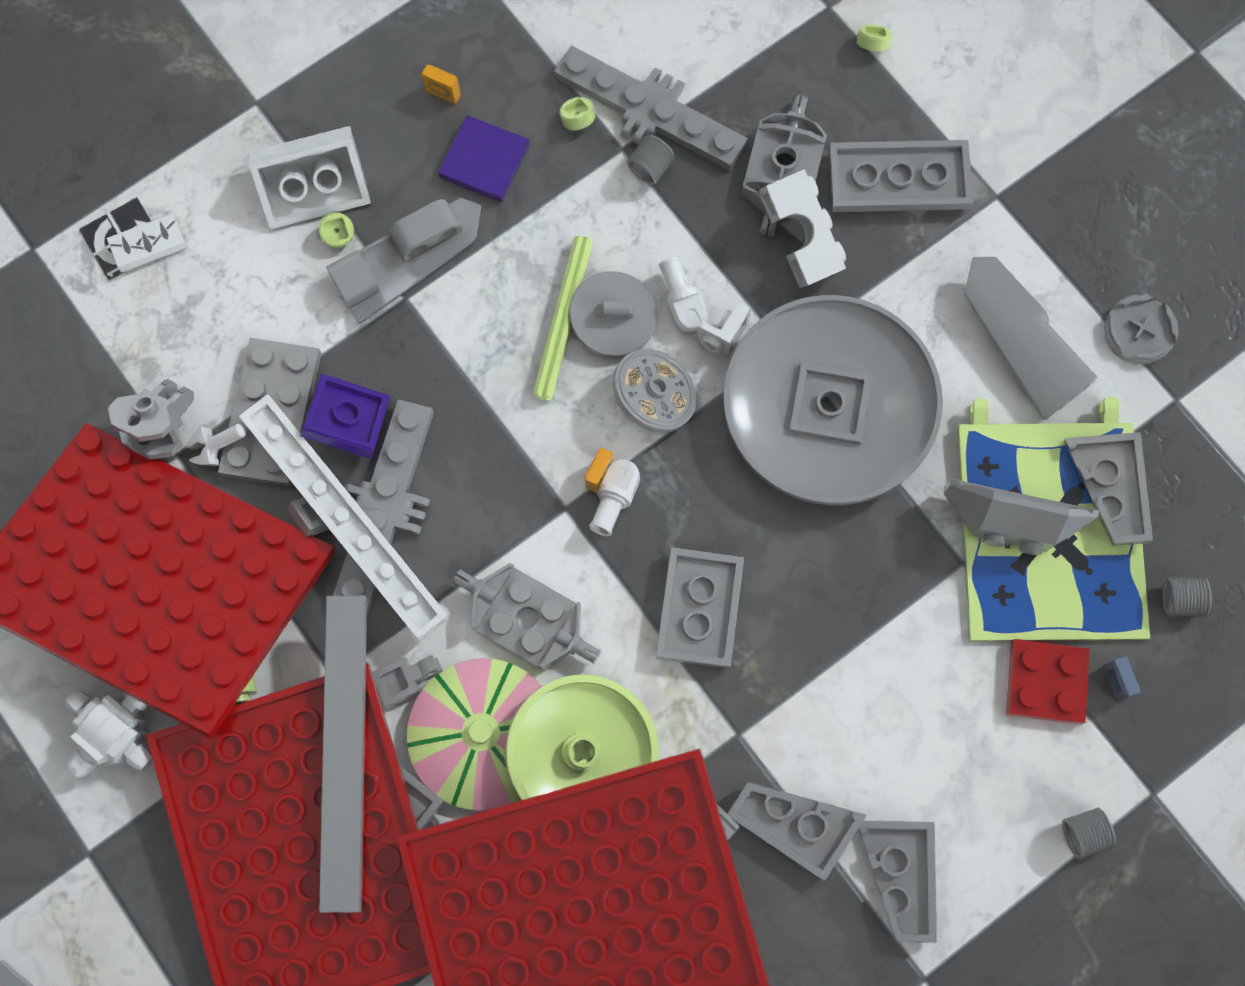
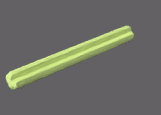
M576 236L572 243L533 390L534 397L539 400L550 401L553 397L571 329V301L575 291L583 283L592 249V240L588 237Z

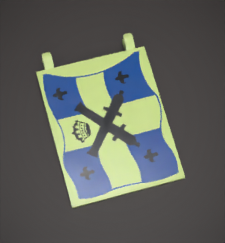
M1106 397L1103 402L1099 403L1098 414L1101 423L988 424L989 404L987 399H974L969 407L971 424H959L957 426L960 480L1095 509L1065 446L1064 439L1134 433L1133 423H1118L1119 400L1115 397ZM1099 516L1050 550L1042 551L1041 555L1023 553L1019 551L1020 546L1006 543L1004 547L986 545L983 543V538L972 536L963 523L970 642L1012 641L1014 639L1026 641L1150 639L1143 544L1112 546Z

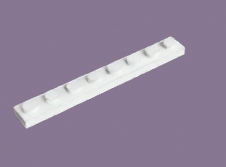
M269 394L239 416L419 641H422L449 619L446 612L304 437H300V432Z

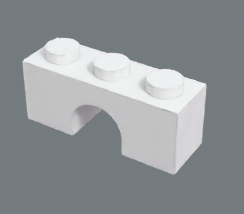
M805 169L759 190L772 224L785 218H792L800 222L804 227L806 238L803 246L798 251L786 256L799 288L808 286L846 269L844 261H846L845 251L838 241L835 242L830 231L832 228L831 218L826 209H821L816 197L819 194L817 184L812 176H807Z

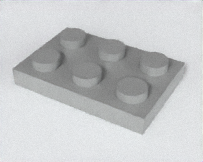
M671 547L656 659L730 669L744 557Z

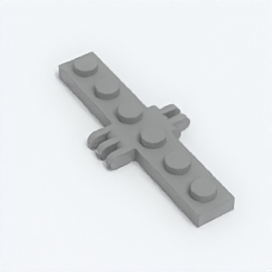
M572 45L554 70V78L623 114L622 123L625 126L621 131L622 137L628 139L634 129H636L637 132L632 142L640 145L646 135L654 136L657 132L731 171L746 147L748 138L676 101L685 87L684 82L678 80L671 90L669 87L674 77L666 74L660 84L657 83L662 71L655 67L645 83H642Z
M399 399L371 482L361 481L359 487L351 484H345L344 486L350 495L356 496V503L390 545L392 544L396 529L415 535L420 534L422 527L409 523V518L424 521L426 513L413 509V506L417 505L428 508L430 503L428 498L408 493L434 411L432 408ZM347 552L333 596H366L368 615L377 588Z

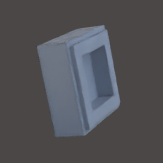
M1127 656L1104 665L1103 669L1115 699L1119 701L1141 692Z

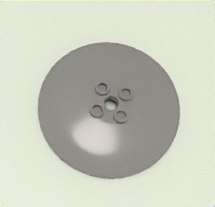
M819 295L806 297L782 305L769 312L750 328L741 339L732 355L725 377L723 392L725 420L729 434L741 457L761 479L775 489L791 497L815 504L848 505L860 503L886 494L899 486L917 470L928 455L937 436L942 417L943 400L939 374L928 349L919 336L904 321L890 311L871 302L849 296ZM826 396H833L840 402V409L835 412H828L822 408L820 400Z

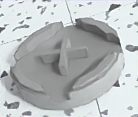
M1131 295L1121 299L1108 313L1104 324L1105 339L1111 350L1122 360L1133 364H1151L1161 360L1173 348L1179 334L1178 321L1171 308L1165 303L1161 304L1155 300V297L1149 295Z

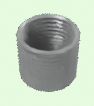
M646 135L626 162L628 168L636 177L647 184L653 185L659 181L672 162H674L675 154L658 137Z
M1205 576L1167 577L1162 587L1163 606L1166 614L1169 617L1207 616L1212 602L1210 584Z
M1096 808L1063 819L1062 829L1064 837L1076 858L1083 859L1115 847L1116 837L1108 816L1102 809Z

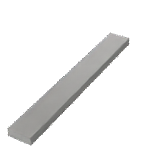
M366 596L326 597L319 912L362 911Z

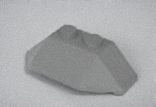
M953 478L944 486L943 494L972 536L983 538V543L990 546L1004 547L1005 543L1020 546L1019 551L1032 555H1041L1042 551L1050 550L1099 516V510L1080 507Z

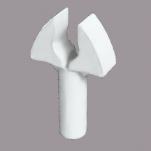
M236 424L212 436V429L198 428L188 441L186 448L197 450L204 445L206 446L202 449L199 456H195L189 459V461L206 466L220 465L217 458L218 450L245 437L247 433L246 428L242 424Z

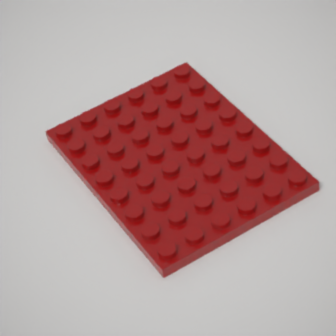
M85 423L0 532V627L212 739L334 555V546L312 535L306 537L302 530L158 458L150 460L124 446L120 439Z
M366 662L362 911L319 912L325 676L233 706L212 739L182 723L146 735L214 986H393L431 973L396 838L397 836L418 831L419 827L368 662Z
M701 748L396 837L434 986H770Z

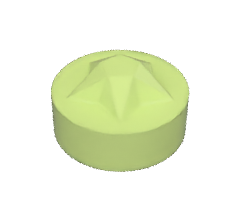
M868 24L859 28L856 42L860 47L870 52L885 51L890 47L892 33L883 26Z
M582 97L568 100L561 106L559 111L564 127L569 130L584 129L595 119L592 102Z
M335 212L327 214L321 219L318 233L326 245L333 248H341L348 245L353 239L354 226L346 215Z

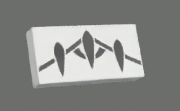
M173 213L107 238L121 273L188 248Z

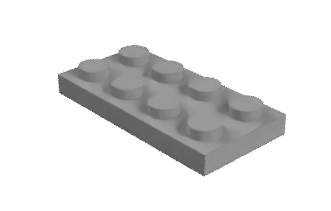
M968 140L833 142L829 145L832 212L971 210L973 192Z
M255 338L249 339L229 428L236 424H242L246 428L247 433L245 437L224 447L218 470L222 477L292 487L293 483L239 416L269 394L301 434L310 408L322 353L319 348Z

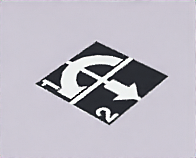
M137 197L79 229L109 281L122 273L116 264L107 238L151 222Z

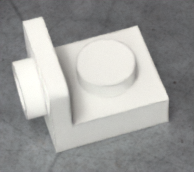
M738 301L732 312L726 310L718 324V329L702 321L698 327V339L701 340V344L714 353L721 351L729 355L749 322L751 308Z

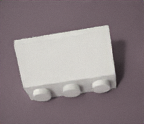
M350 126L249 152L248 165L270 229L371 203Z

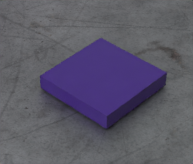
M466 115L438 172L439 178L502 202L530 145L529 139Z
M321 373L300 437L371 459L390 395Z

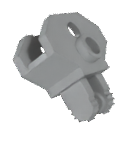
M166 379L152 392L144 389L140 394L117 397L108 406L111 425L113 429L119 431L121 442L124 446L150 460L174 456L183 446L179 428L183 425L180 417L193 403L194 392L184 386L183 388L180 387L177 391V384ZM151 440L148 444H140V442Z

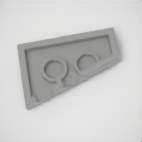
M1141 432L1065 438V446L1095 509L1099 510V518L1112 546L1152 543L1153 536Z
M747 782L727 813L730 818L823 881L827 879L867 816L863 813Z
M863 821L859 831L896 941L937 943L935 822Z

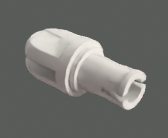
M679 256L664 260L658 264V267L661 269L670 292L665 300L674 323L685 333H697L701 322H707L708 318L707 309L697 286H693V284L689 285Z
M618 459L607 468L597 490L600 504L589 525L593 532L602 536H611L620 510L630 507L640 482L638 468L633 462L627 459Z

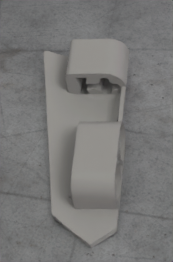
M459 198L450 204L445 199L436 200L395 222L390 227L388 235L326 266L327 271L359 324L363 323L477 240L482 206L463 198Z
M996 257L972 258L964 296L1012 369L1041 418L1047 420L1058 409L1061 410L1087 389L1098 377L1049 325V317L1044 308Z

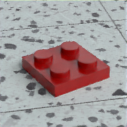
M1018 639L1012 640L1006 715L1079 725L1084 724L1086 721L1090 648Z

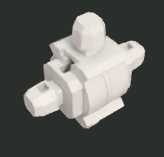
M73 691L65 700L67 709L76 717L72 723V727L76 732L70 736V741L80 751L76 750L68 760L67 769L77 777L87 775L97 766L96 764L101 765L102 763L113 765L126 762L137 770L145 771L153 763L150 749L145 744H142L147 738V733L142 729L149 725V721L138 712L139 710H144L147 705L127 694L123 695L125 699L122 697L114 698L112 695L93 699L85 692Z

